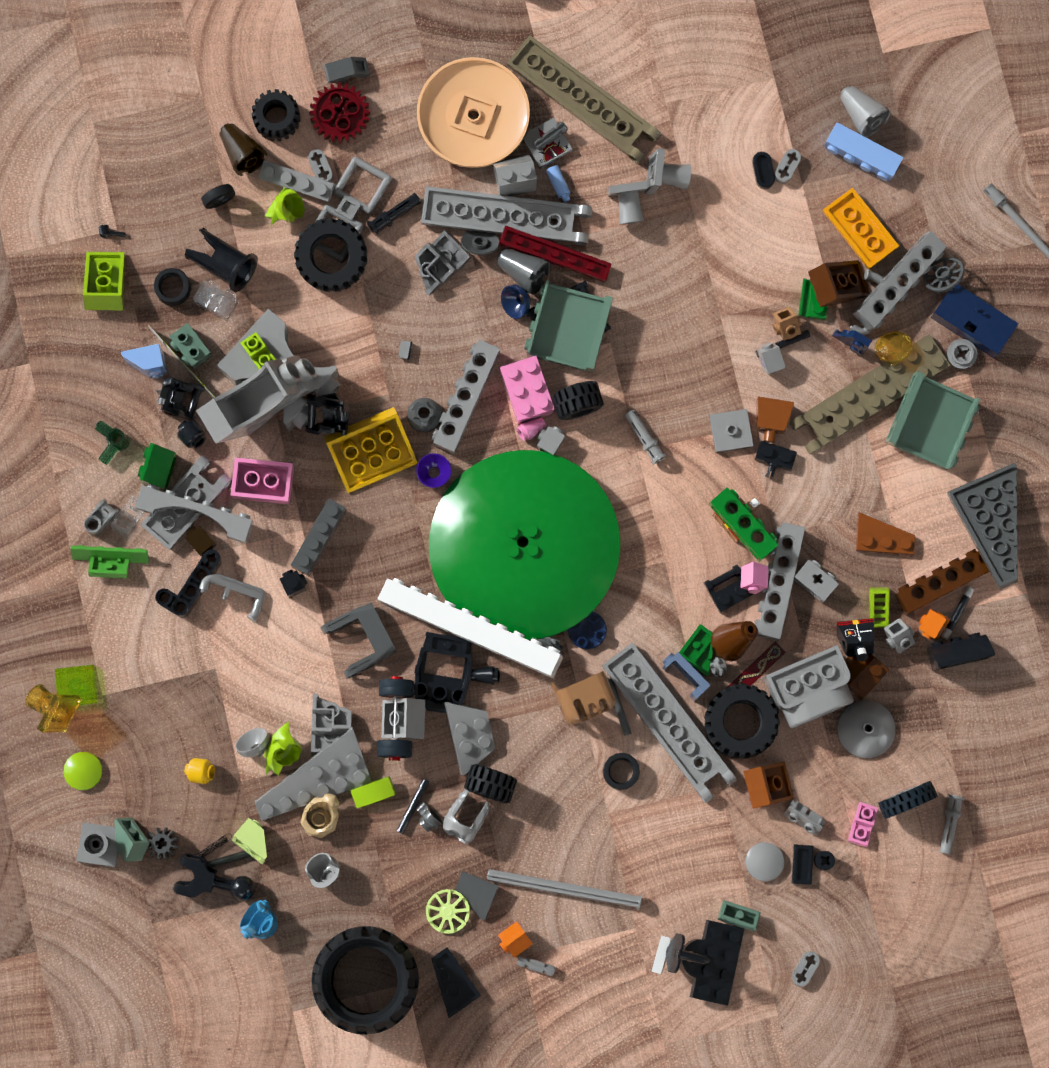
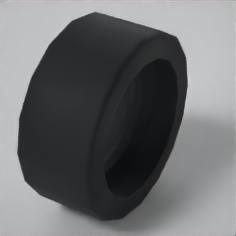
M168 268L159 272L156 276L154 291L161 302L166 305L176 306L185 302L190 296L191 285L186 274L180 269ZM170 276L181 279L184 286L182 293L174 298L164 295L161 289L162 282Z
M616 753L610 756L603 767V777L606 783L617 790H625L632 787L637 782L640 774L638 762L634 757L626 753ZM617 760H625L632 766V777L625 783L616 782L610 775L611 765Z

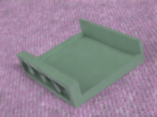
M547 280L546 284L542 285L540 289L541 303H537L535 307L536 321L532 320L530 325L531 339L527 338L524 349L527 350V356H537V359L593 373L613 297L605 296L603 298L550 284V280Z
M919 371L915 372L884 443L945 470L951 469L958 462L959 457H957L959 449L962 450L965 445L966 439L964 437L966 432H969L973 426L971 420L980 409V398L974 399L925 377V374Z

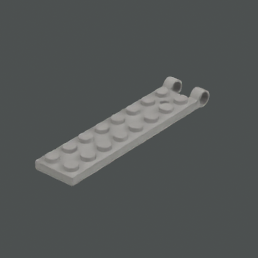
M426 186L421 225L502 234L506 225L545 240L588 245L589 235L582 232H572L574 215L581 218H591L592 207ZM557 219L558 223L556 225L551 224V220Z
M633 642L602 665V668L706 804L714 797L704 783L718 772L728 786L737 781L734 774L729 770ZM697 759H701L703 761L702 766L696 765L695 762Z

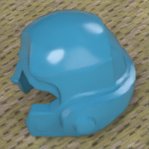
M259 900L254 902L245 912L240 922V932L244 938L264 940L273 936L277 931L278 918L270 909L271 906L268 901Z

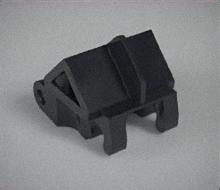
M173 377L165 378L162 389L156 391L159 395L157 404L161 405L160 410L165 414L187 420H195L194 414L200 394L204 391V388ZM194 390L186 413V407L181 405L185 392L191 393Z
M336 393L321 395L317 398H307L309 406L308 422L305 426L306 432L316 435L322 432L347 434L350 405H345L344 400ZM316 407H320L321 412L324 413L323 422L316 423L315 425Z

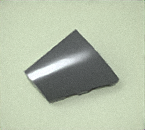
M462 871L455 890L466 898L469 906L481 920L485 921L498 885Z

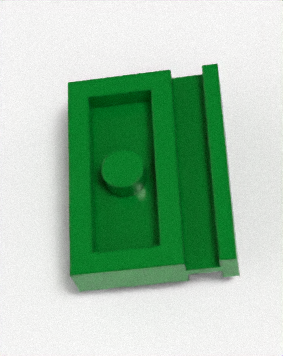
M803 278L798 316L826 320L828 306L820 307L813 285L810 280Z

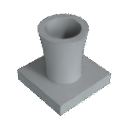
M658 148L649 157L646 179L648 189L645 191V194L653 195L661 187V184L687 190L691 178V165L664 163L665 149Z
M647 181L608 187V197L618 196L619 225L645 221L638 193L645 192L648 189Z
M83 823L77 861L116 867L118 851L116 849L115 827ZM95 841L100 842V846L98 848L94 847Z

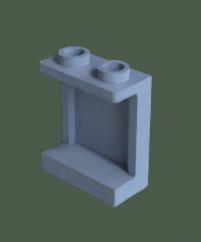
M679 652L675 655L671 653L663 660L664 666L662 669L664 671L671 664H674L696 687L689 695L693 701L711 686Z

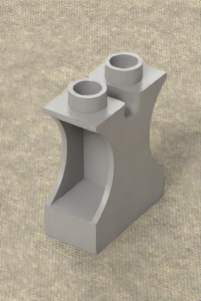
M269 309L266 310L217 365L220 372L235 386L244 382L259 370L240 343L256 332L275 359L283 361L287 357L294 356L288 347V329L286 324ZM314 367L317 376L313 380L318 389L308 394H313L317 398L321 395L336 393L341 386L336 380L339 377L337 367ZM305 396L283 408V424L287 431H290L295 425L300 430L307 425L309 405L304 398Z
M299 355L287 357L283 361L280 359L267 361L247 380L213 398L197 409L196 412L216 444L249 436L265 425L280 410L318 389L313 380L317 376L316 370L306 358L301 359Z

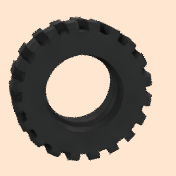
M327 218L326 220L320 219L314 224H309L307 229L300 233V238L295 244L294 258L300 275L308 284L324 292H340L343 289L350 288L352 284L360 280V276L365 272L368 252L364 239L354 226L341 219ZM325 238H337L346 244L349 251V259L342 270L335 273H326L316 266L313 258L314 249Z
M731 685L721 690L707 706L704 717V727L708 739L713 744L712 746L721 751L723 755H728L735 759H747L764 752L772 745L779 731V711L774 705V700L767 695V692L758 689L754 685ZM739 703L752 706L760 718V726L757 733L745 740L733 738L724 727L726 711L731 706Z

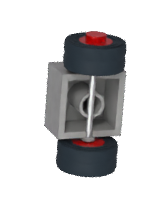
M391 676V679L379 681V696L392 698L383 700L381 739L391 740H378L377 756L389 758V761H400V758L412 757L413 743L409 741L410 739H424L426 709L425 700L411 699V697H414V681L403 679L401 676Z

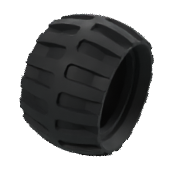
M354 927L334 936L318 954L312 971V991L318 1008L333 1025L354 1034H375L393 1027L409 1012L418 992V968L410 949L396 935L377 927ZM370 947L380 950L391 959L397 971L398 985L395 996L385 1008L373 1013H358L347 1008L337 997L333 986L334 970L339 960L348 951L355 948Z

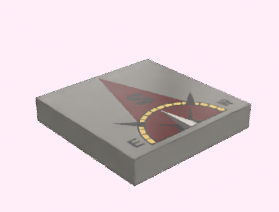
M554 118L530 130L523 138L525 145L540 169L572 151V147L564 134H560V137L549 145L546 144V147L540 151L535 147L534 142L538 138H542L553 127L556 128L557 122Z

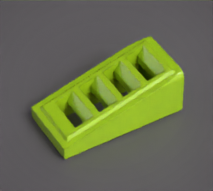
M888 587L869 588L870 618H885V621H874V628H885L890 624V589ZM874 594H884V597H874ZM874 602H885V605H874ZM874 610H885V613H874Z

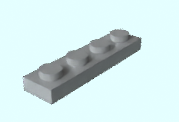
M265 160L258 177L259 179L330 202L335 184Z

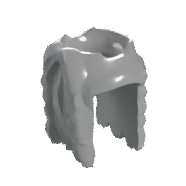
M464 790L459 794V798L449 808V812L443 821L444 831L448 835L456 836L464 844H469L474 840L490 809L489 803L486 802L471 827L460 824L456 815L469 796L470 791Z

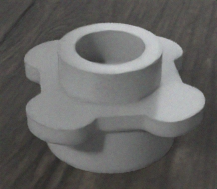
M718 657L711 659L710 668L712 673L716 677L723 676V673L727 672L725 661Z

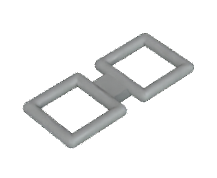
M353 157L333 190V194L342 199L337 209L326 204L316 221L320 219L325 220L327 215L331 214L338 219L344 220L346 223H350L361 233L364 225L354 219L359 209L367 214L373 213L392 177L362 159ZM356 166L383 180L368 205L342 191ZM321 242L315 247L339 262H343L349 253L346 244L340 253Z

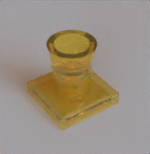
M38 684L27 694L25 705L43 715L37 727L42 733L66 732L82 698L77 695H53L43 684Z

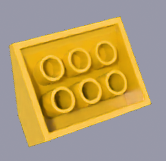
M394 407L348 426L346 435L335 432L324 436L347 493L418 464Z

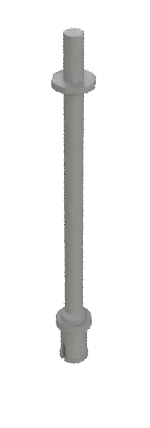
M992 183L989 184L983 192L994 202L993 205L1002 208L1049 259V248L1009 206L1005 194L1002 195Z

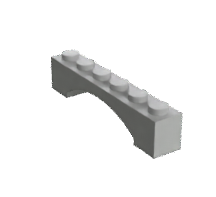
M148 484L146 487L142 485L135 505L137 510L156 515L158 511L167 509H184L198 512L219 523L228 532L227 537L229 539L247 544L254 524L253 520L250 519L251 516L239 513L238 516L232 514V510L221 507L219 510L213 508L214 504L203 501L200 504L195 502V498L186 495L184 498L177 496L176 492L170 490L162 492L159 491L157 486Z

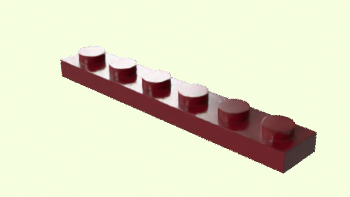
M506 225L498 244L527 255L545 259L551 264L604 283L607 280L612 265L609 262Z

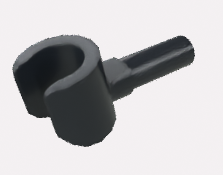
M109 225L99 226V234L102 238L110 236L125 237L126 232L109 231Z

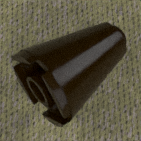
M228 123L222 126L219 135L235 173L244 176L242 174L244 172L250 174L256 171L263 164L264 156H267L266 150L235 124Z

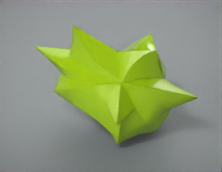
M284 187L275 197L265 217L271 219V225L279 220H285L288 223L294 222L303 217L305 212L302 197L295 191Z
M289 721L272 735V740L263 755L266 758V775L272 770L279 776L283 766L292 765L293 762L299 761L302 750L299 741L290 734Z

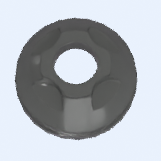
M419 398L409 406L407 411L408 422L416 431L430 432L440 424L439 420L442 413L439 405L434 400ZM421 408H427L430 411V415L427 418H421L418 415Z

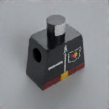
M873 618L837 622V638L846 656H856L858 661H865L868 659V655L874 653Z

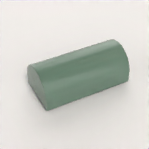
M723 900L717 920L755 932L761 912Z

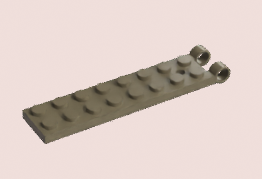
M531 35L527 37L507 62L509 68L585 123L637 164L645 157L639 149L633 146L639 136L644 133L648 139L657 142L662 135L657 128L646 122ZM624 125L626 129L620 131L618 127Z
M928 334L815 407L790 421L789 424L794 431L807 423L817 436V439L805 446L811 455L904 396L913 373L919 371L925 374V377L931 379L947 369L950 364L931 335ZM826 417H832L833 422L828 423L826 421Z

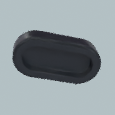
M761 151L756 153L752 159L755 181L759 188L769 189L775 182L772 160L768 153Z

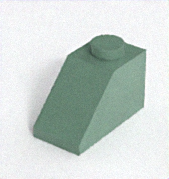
M132 817L116 818L114 823L117 851L125 862L142 861L150 842Z

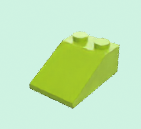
M86 252L83 287L85 310H123L125 252Z

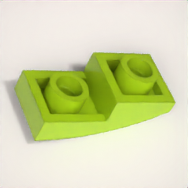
M256 332L240 342L258 369L265 362L276 360Z
M390 776L350 790L356 808L396 795Z

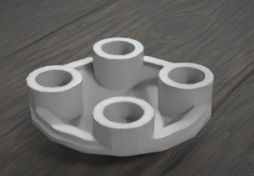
M762 842L749 849L745 863L752 877L761 881H769L775 879L782 872L784 857L777 846L772 843Z

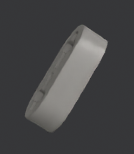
M319 149L312 150L309 153L308 159L315 177L319 178L321 176L320 169H323L325 174L329 173L325 181L331 182L333 175L325 154ZM314 155L321 157V165H318L315 160L312 161L314 159Z
M790 149L784 154L774 174L777 182L781 184L789 182L801 160L799 151ZM793 154L795 155V160L789 165L787 164L789 161L788 156L791 157ZM787 168L788 170L786 175L788 177L784 176L783 178H781V174L779 172H783V170Z
M808 951L802 955L791 976L795 985L805 986L809 983L820 962L819 956L815 952ZM813 955L815 964H810L806 968L805 966L808 961L805 958ZM803 970H806L804 974L806 980L798 983L796 974H801Z

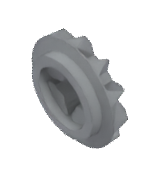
M958 339L949 345L946 355L949 363L954 368L965 369L970 368L975 363L977 349L969 340ZM958 349L961 352L968 350V352L964 356L965 359H963L962 357L956 358V356L959 354Z

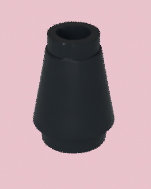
M495 666L472 669L471 680L494 685L500 681V669L495 668Z

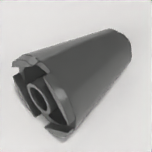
M510 249L501 250L497 256L498 266L529 294H536L545 283L543 281L544 276H548L550 273L551 263L545 259Z

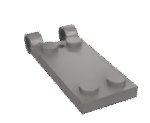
M202 455L171 491L176 492L177 496L184 498L186 495L195 498L197 503L202 504L205 501L212 504L221 492L230 485L232 479L223 474L214 485H211L200 475L211 463L209 459ZM199 484H204V487L200 489ZM184 509L161 510L156 515L149 514L141 523V526L166 548L171 550L202 514Z

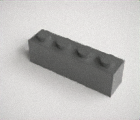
M331 499L327 500L291 563L293 569L308 577L310 576L347 511L346 507Z

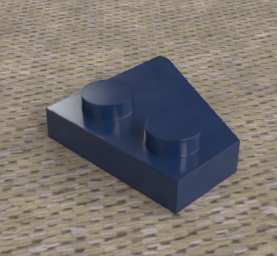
M836 329L832 337L848 345L849 349L856 354H864L872 342L871 339L853 330H843L841 332Z

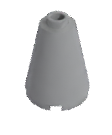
M847 86L841 92L840 99L860 135L869 137L879 130L878 126L881 123L884 125L888 121L891 114L888 108L855 86Z

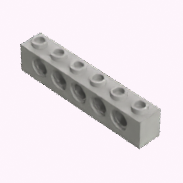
M932 231L924 233L852 315L867 330L880 327L884 322L883 318L885 315H890L896 309L895 304L906 298L910 287L914 288L920 282L919 277L931 270V264L934 260L938 261L944 255L942 251L947 246ZM923 251L927 253V259L923 257ZM911 264L915 266V273L910 269ZM899 277L903 280V286L898 282ZM887 291L891 293V300L886 296ZM875 304L879 307V313L874 310Z
M479 340L477 344H473L470 350V354H472L470 361L466 360L462 369L464 371L462 379L458 378L454 388L457 389L455 395H450L447 402L449 406L447 413H442L439 420L442 424L439 430L435 429L431 440H434L433 446L453 455L456 453L500 354V348L482 340ZM478 358H482L486 363L483 366H477L475 361ZM475 375L478 381L476 383H469L468 377ZM464 392L470 394V398L466 401L460 399V395ZM454 410H461L463 415L455 418L452 415ZM447 427H453L455 432L452 435H447L444 430Z
M782 522L781 526L776 528L775 537L778 538V546L770 554V556H773L772 564H768V588L762 590L765 597L764 601L760 600L758 612H761L760 619L755 621L758 629L757 636L776 641H779L781 638L805 527ZM789 540L792 547L790 549L784 548L782 541ZM778 559H786L788 562L787 567H780ZM774 577H781L784 582L783 585L777 586L774 583ZM776 595L779 598V604H772L769 600L770 596ZM766 614H773L775 622L768 623L765 619Z

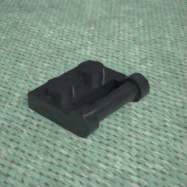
M737 564L731 570L715 579L703 582L719 613L754 595L749 593L748 590L741 588V569ZM734 576L739 580L717 593L714 590V587Z

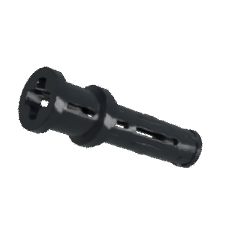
M413 193L389 211L381 212L380 216L372 221H368L367 225L372 233L377 236L381 230L387 226L391 227L394 220L420 204L421 201L417 194Z

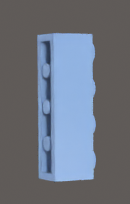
M836 123L824 146L828 152L843 156L845 161L860 165L862 170L877 174V177L883 181H891L903 159L902 156L839 123Z

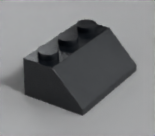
M980 632L970 634L968 639L962 640L961 637L952 638L950 643L943 644V641L931 643L932 647L927 648L932 671L981 661L995 656L994 649L987 635H980Z

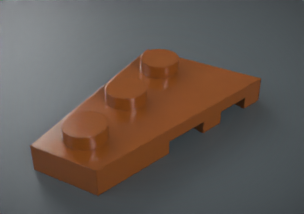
M858 513L856 551L914 555L915 535L863 513Z

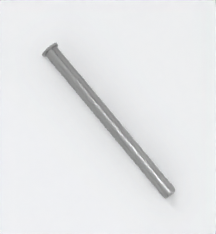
M491 869L488 870L487 880L492 882L635 907L637 910H640L642 895L634 896Z

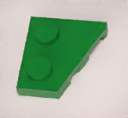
M700 624L679 653L693 668L707 677L713 654L711 645L712 632Z

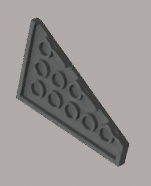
M1015 463L947 492V496L999 589H1003L1018 581L1017 465Z

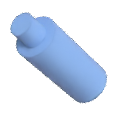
M555 165L548 168L546 173L558 198H562L564 203L571 200L569 197L571 192L559 166Z

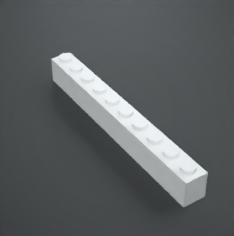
M387 578L378 597L381 603L554 679L563 659L561 654H559L560 650L551 646L547 649L538 640L533 638L531 641L524 639L525 635L520 632L514 631V633L507 631V627L499 623L496 626L490 624V620L483 616H479V618L472 616L473 612L465 608L458 610L455 608L456 605L445 600L442 603L438 601L439 597L431 593L424 595L421 593L422 590L411 585L408 588L399 579L394 578L392 581Z

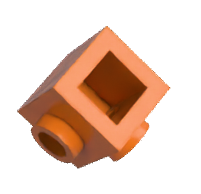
M930 609L928 614H924L920 619L919 624L921 625L919 629L923 631L922 635L930 640L933 638L939 639L951 619L935 609Z
M515 922L498 935L502 941L499 945L505 953L510 952L513 958L533 944L518 922Z

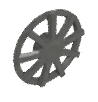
M943 258L931 264V269L936 271L935 275H928V273L924 275V284L927 289L936 293L947 290L951 291L953 287L963 281L965 268L963 263L956 258ZM949 260L954 261L950 268L947 267V261ZM943 262L942 267L937 268L935 266L938 263ZM957 264L960 265L959 269L952 271ZM960 273L959 277L952 276L954 274ZM927 279H936L929 284L927 283ZM950 279L955 280L952 284L949 282ZM939 282L937 288L932 287ZM944 282L947 284L946 287H942Z

